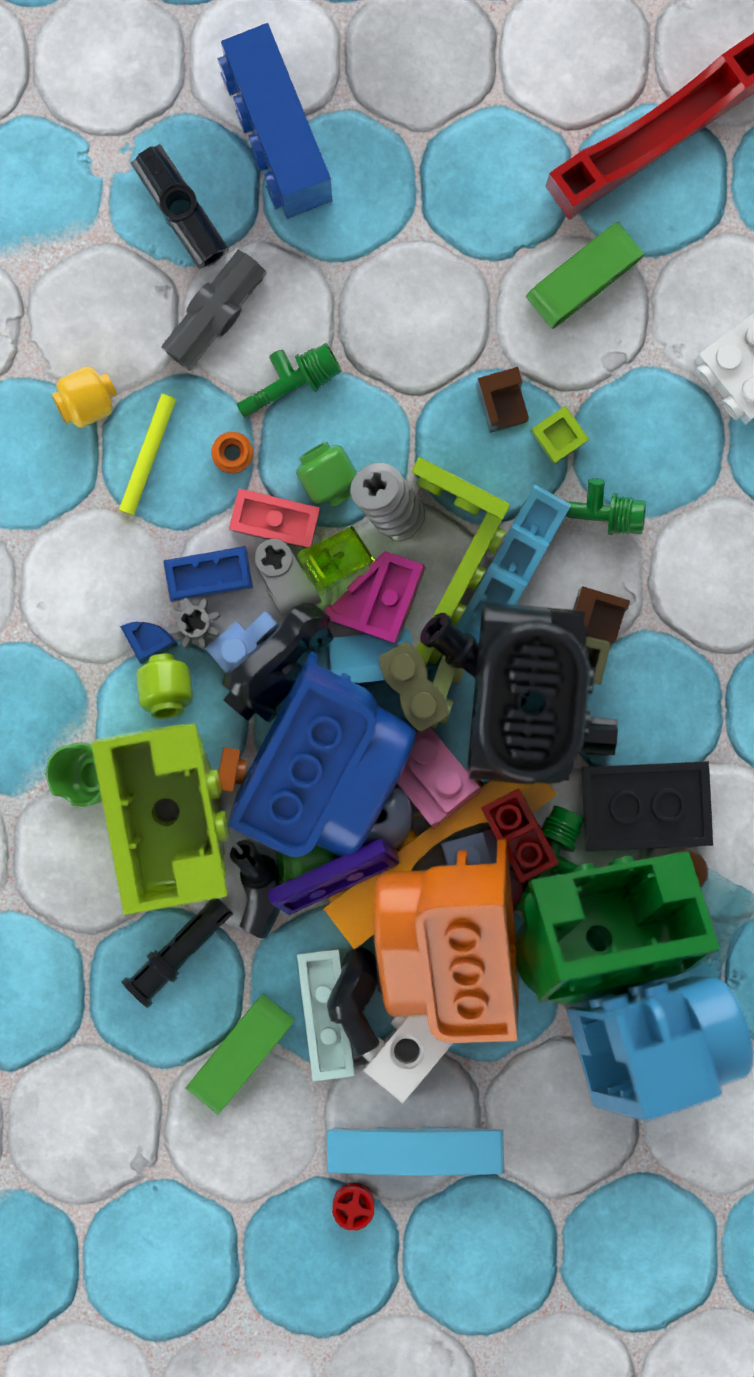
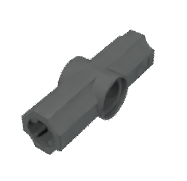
M238 249L211 284L206 283L195 294L186 309V316L175 327L167 340H165L161 346L162 350L190 371L217 336L221 338L233 326L242 311L241 306L267 275L266 270L256 260Z

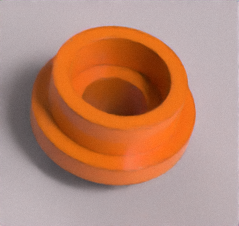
M226 432L214 441L211 455L213 462L221 471L236 474L244 471L250 465L253 458V448L248 438L243 434ZM231 446L239 448L240 456L236 460H228L225 457L227 448Z

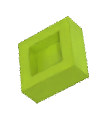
M566 405L530 431L553 465L589 441V438Z

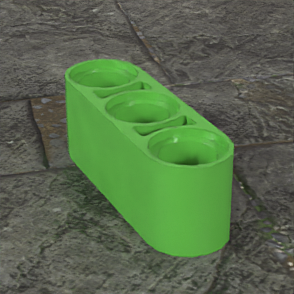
M616 222L540 281L525 297L548 326L554 329L636 265L644 257L645 253L623 226Z
M262 993L185 1089L218 1115L287 1032L295 1019Z

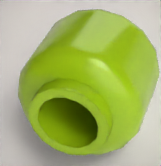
M157 654L151 656L149 663L144 664L138 669L136 682L140 707L147 712H151V716L157 719H167L182 715L184 708L189 706L193 699L189 667L184 662L175 660L171 654Z

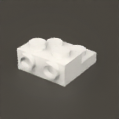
M753 313L734 329H730L707 347L694 360L698 365L696 372L699 378L709 388L715 386L724 398L722 405L727 413L736 421L741 419L745 425L754 419Z

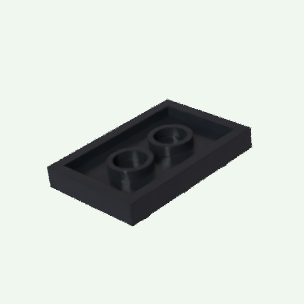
M709 761L581 767L585 851L713 846Z

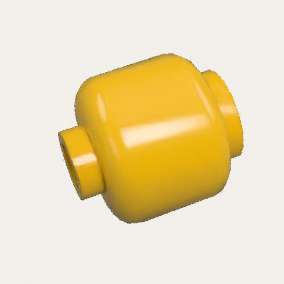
M89 366L57 380V392L51 394L65 424L72 422L79 428H84L109 416L113 411L111 398L117 396L108 374L104 373L99 376L96 370Z

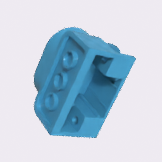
M691 976L669 984L666 981L655 984L653 980L645 981L628 987L630 992L628 994L614 996V993L603 994L589 999L590 1006L583 1008L573 1006L566 1009L593 1105L600 1109L648 1121L721 1096L723 1094L722 1085L746 1078L753 1067V1044L743 1010L731 989L722 980L715 977Z

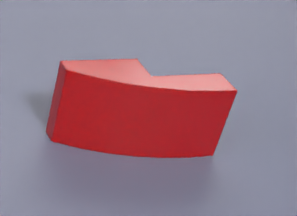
M520 788L481 807L496 839H506L508 859L520 883L559 864Z

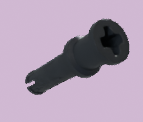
M439 613L432 617L421 632V643L428 648L434 647L445 656V662L451 668H462L475 678L478 654L476 638L470 633H462L452 624L451 617L446 613ZM530 690L525 692L523 695L525 697L529 696ZM523 696L520 700V707H522L527 701V699Z
M219 898L211 899L159 952L157 950L151 951L147 955L148 961L131 978L125 977L121 981L122 984L142 1005L149 1008L153 1004L151 999L169 981L174 983L178 979L177 976L180 974L178 969L234 913Z

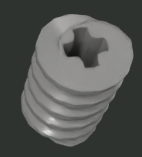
M373 463L363 467L355 475L350 489L352 499L381 534L387 535L393 541H404L413 537L421 529L425 521L423 503L394 466L386 463Z

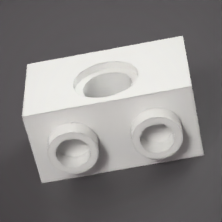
M427 1016L394 1017L390 1024L395 1029L385 1041L377 1037L380 1042L379 1045L370 1052L363 1054V1057L367 1060L363 1071L402 1104L453 1044L440 1041L431 1034ZM405 1038L412 1039L419 1045L418 1054L410 1060L399 1058L394 1050L396 1044Z

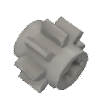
M185 598V609L181 613L177 611L170 612L174 618L178 619V626L173 627L169 631L172 635L180 633L185 635L182 641L183 647L188 648L191 641L195 640L205 649L207 647L205 638L209 634L214 636L220 635L212 627V621L220 618V613L212 612L207 614L205 611L208 607L207 599L201 600L199 606H192V603ZM198 613H201L200 619L206 624L203 630L195 629L193 634H189L190 627L185 623L187 617L195 618Z

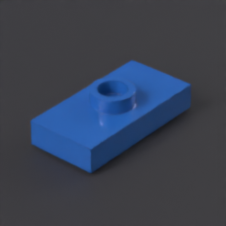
M246 546L163 560L171 603L184 601L185 598L190 600L253 589Z

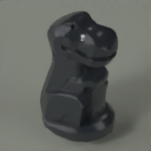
M302 603L289 609L276 632L252 652L242 657L224 674L222 684L230 692L223 700L248 722L255 714H258L266 722H271L277 716L276 706L287 697L295 681L293 676H296L302 668L298 662L304 652L309 654L310 651L318 654L321 646L325 648L334 640L328 628L329 615L313 603Z

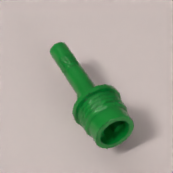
M327 343L322 344L316 349L312 348L304 352V354L295 355L299 366L296 370L293 369L284 350L275 351L269 356V359L280 379L261 389V392L258 391L238 402L237 407L242 416L246 418L307 382L314 392H317L321 385L331 381L334 376L342 372V369Z
M592 478L588 480L586 503L568 502L571 506L565 517L608 522V535H613V533H626V535H629V533H643L646 501L634 500L632 497H620L613 493L610 506L603 505L605 481L602 479Z
M553 806L549 817H546V821H544L541 829L559 864L530 878V880L549 877L552 870L560 875L569 873L570 869L577 866L560 856L559 853L561 849L574 852L576 848L574 845L584 820L581 816L565 808ZM529 884L526 885L527 888H525V892H523L516 907L521 912L524 899L531 893Z

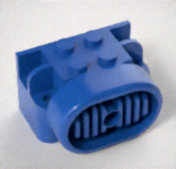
M311 651L243 780V784L236 793L227 826L288 856H303L317 845L342 857L346 854L357 852L365 842L405 767L416 738V728L409 721L377 706V701L373 694L367 689L351 682V676L345 673L339 676L317 665L318 654Z

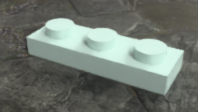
M339 948L297 954L312 1080L321 1081L355 1076L351 1043L341 1024L330 1021L327 1009L328 998L340 976L342 968Z

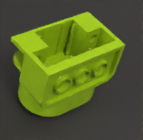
M196 723L152 728L98 738L91 742L123 915L227 897L223 841H228V836H230V830L227 826L228 818L226 811H220L218 798L222 794L219 771L218 769H212L207 753H204L203 742L198 733ZM164 798L173 800L179 807L178 817L173 820L162 818L157 811L159 800Z

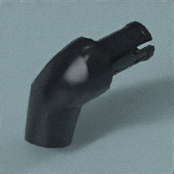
M241 840L236 844L243 851L242 854L234 847L230 851V859L241 870L240 879L248 899L240 927L258 938L265 939L281 911L271 904L267 891L281 885V879L274 859L268 855L260 854L253 842Z
M364 947L351 949L345 955L340 976L327 1001L330 1021L341 1024L356 1056L370 1052L380 1043L363 1013L378 983L376 959Z

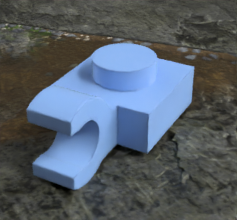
M267 611L259 616L246 630L236 621L205 649L226 673L242 657L257 648L258 643L276 629L279 624Z

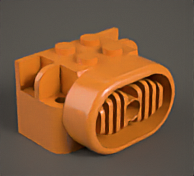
M506 839L497 840L496 864L470 865L468 850H458L457 865L438 866L427 871L385 872L379 875L374 891V938L382 997L387 1013L393 1017L427 1016L431 1034L436 1039L447 1043L518 1041L520 975L517 970L516 930Z

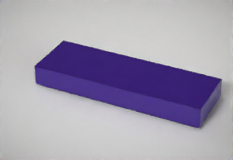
M378 839L361 847L355 853L339 857L267 892L273 906L291 915L396 867L400 861L396 850L391 848L382 839Z

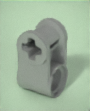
M269 539L258 546L255 552V564L282 618L294 606L302 603L317 605L322 602L304 569H301L294 554L285 542L279 539ZM272 549L275 554L282 552L285 555L281 559L282 567L275 570L272 565L265 567L262 564L267 560L266 552Z

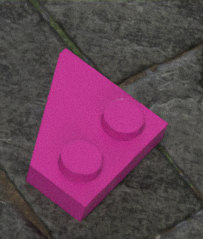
M384 551L370 565V569L364 575L358 576L347 587L348 590L331 607L327 606L324 609L330 617L329 622L397 645L426 567L424 564Z

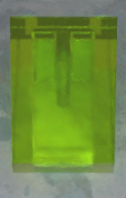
M353 526L297 554L299 563L321 596L375 561Z

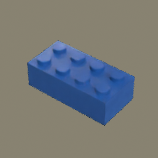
M265 23L222 40L221 46L224 56L217 58L222 71L220 74L228 95L237 94L233 97L237 109L235 111L244 134L252 132L248 137L256 165L260 172L266 169L268 173L264 174L267 183V192L274 209L282 207L286 219L332 202L331 177L269 24Z

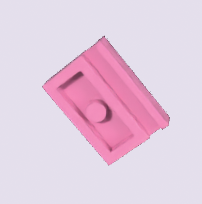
M431 727L416 734L411 753L397 784L431 827L435 829L447 816H452L481 793L482 790L474 779H469L465 768Z

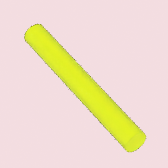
M160 395L119 507V511L134 516L177 400L169 395Z

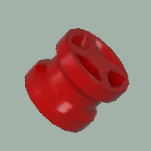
M350 1182L342 1185L336 1191L333 1198L332 1214L340 1227L349 1231H357L365 1228L371 1222L374 1216V1197L365 1185Z

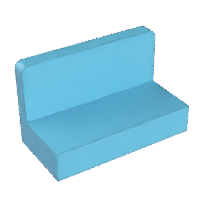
M408 629L403 630L397 645L366 634L334 637V640L328 644L331 664L330 671L339 676L342 673L351 676V682L357 685L387 682L380 668L379 656L404 642L412 645L411 632Z

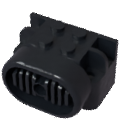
M482 602L467 762L469 779L535 785V783L555 784L564 780L569 781V775L572 773L574 760L579 754L583 739L588 737L590 711H587L588 693L592 694L594 685V668L588 664V650L585 648V611ZM529 690H538L544 695L542 707L535 712H526L520 707L522 695Z

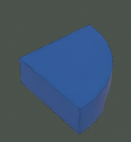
M131 622L120 626L141 664L148 661L151 656L161 654L178 644L170 633L152 623Z

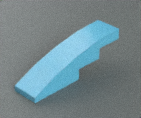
M537 485L533 486L456 628L464 634L470 633L479 643L482 602L517 604L571 504Z
M425 1126L419 1129L378 1127L373 1130L332 1128L327 1130V1173L364 1175L503 1174V1130Z

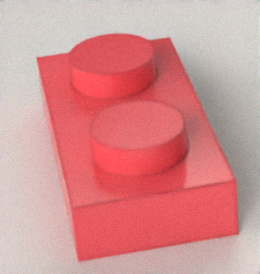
M239 488L229 530L266 540L279 539L287 545L311 550L320 508Z

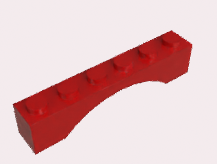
M754 33L723 53L693 80L653 110L612 136L583 149L549 173L545 187L568 220L754 94Z

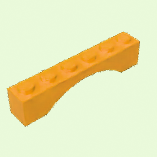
M476 780L475 782L482 792L452 816H447L435 829L429 826L418 836L412 829L405 841L395 848L400 863L398 866L385 872L411 871L417 861L437 843L457 831L488 822L481 807L520 788L533 813L557 794L549 784L545 783L531 785L488 781L486 784H483L481 780ZM382 873L328 897L327 899L330 903L323 908L353 949H356L374 935V891L376 880Z

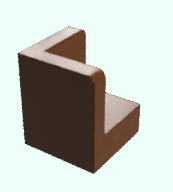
M518 367L477 379L476 388L489 433L526 423L529 419L521 392L523 381Z
M582 586L578 591L573 610L585 611L584 624L587 636L614 643L617 639L624 613L629 608L630 601Z

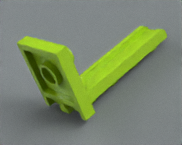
M418 457L411 471L419 477L416 482L417 486L440 497L443 490L456 496L453 504L477 516L480 509L486 512L478 531L432 616L446 613L451 617L452 624L456 627L467 607L459 603L467 588L473 591L476 590L486 571L485 568L479 565L486 551L493 554L496 552L506 532L500 529L499 526L510 508V504ZM419 641L416 650L420 653L425 665L429 662L436 666L441 653L434 647L428 648Z

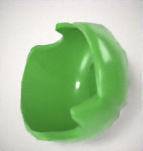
M80 742L58 747L48 758L45 772L52 795L62 797L71 802L72 806L79 807L102 802L92 744Z

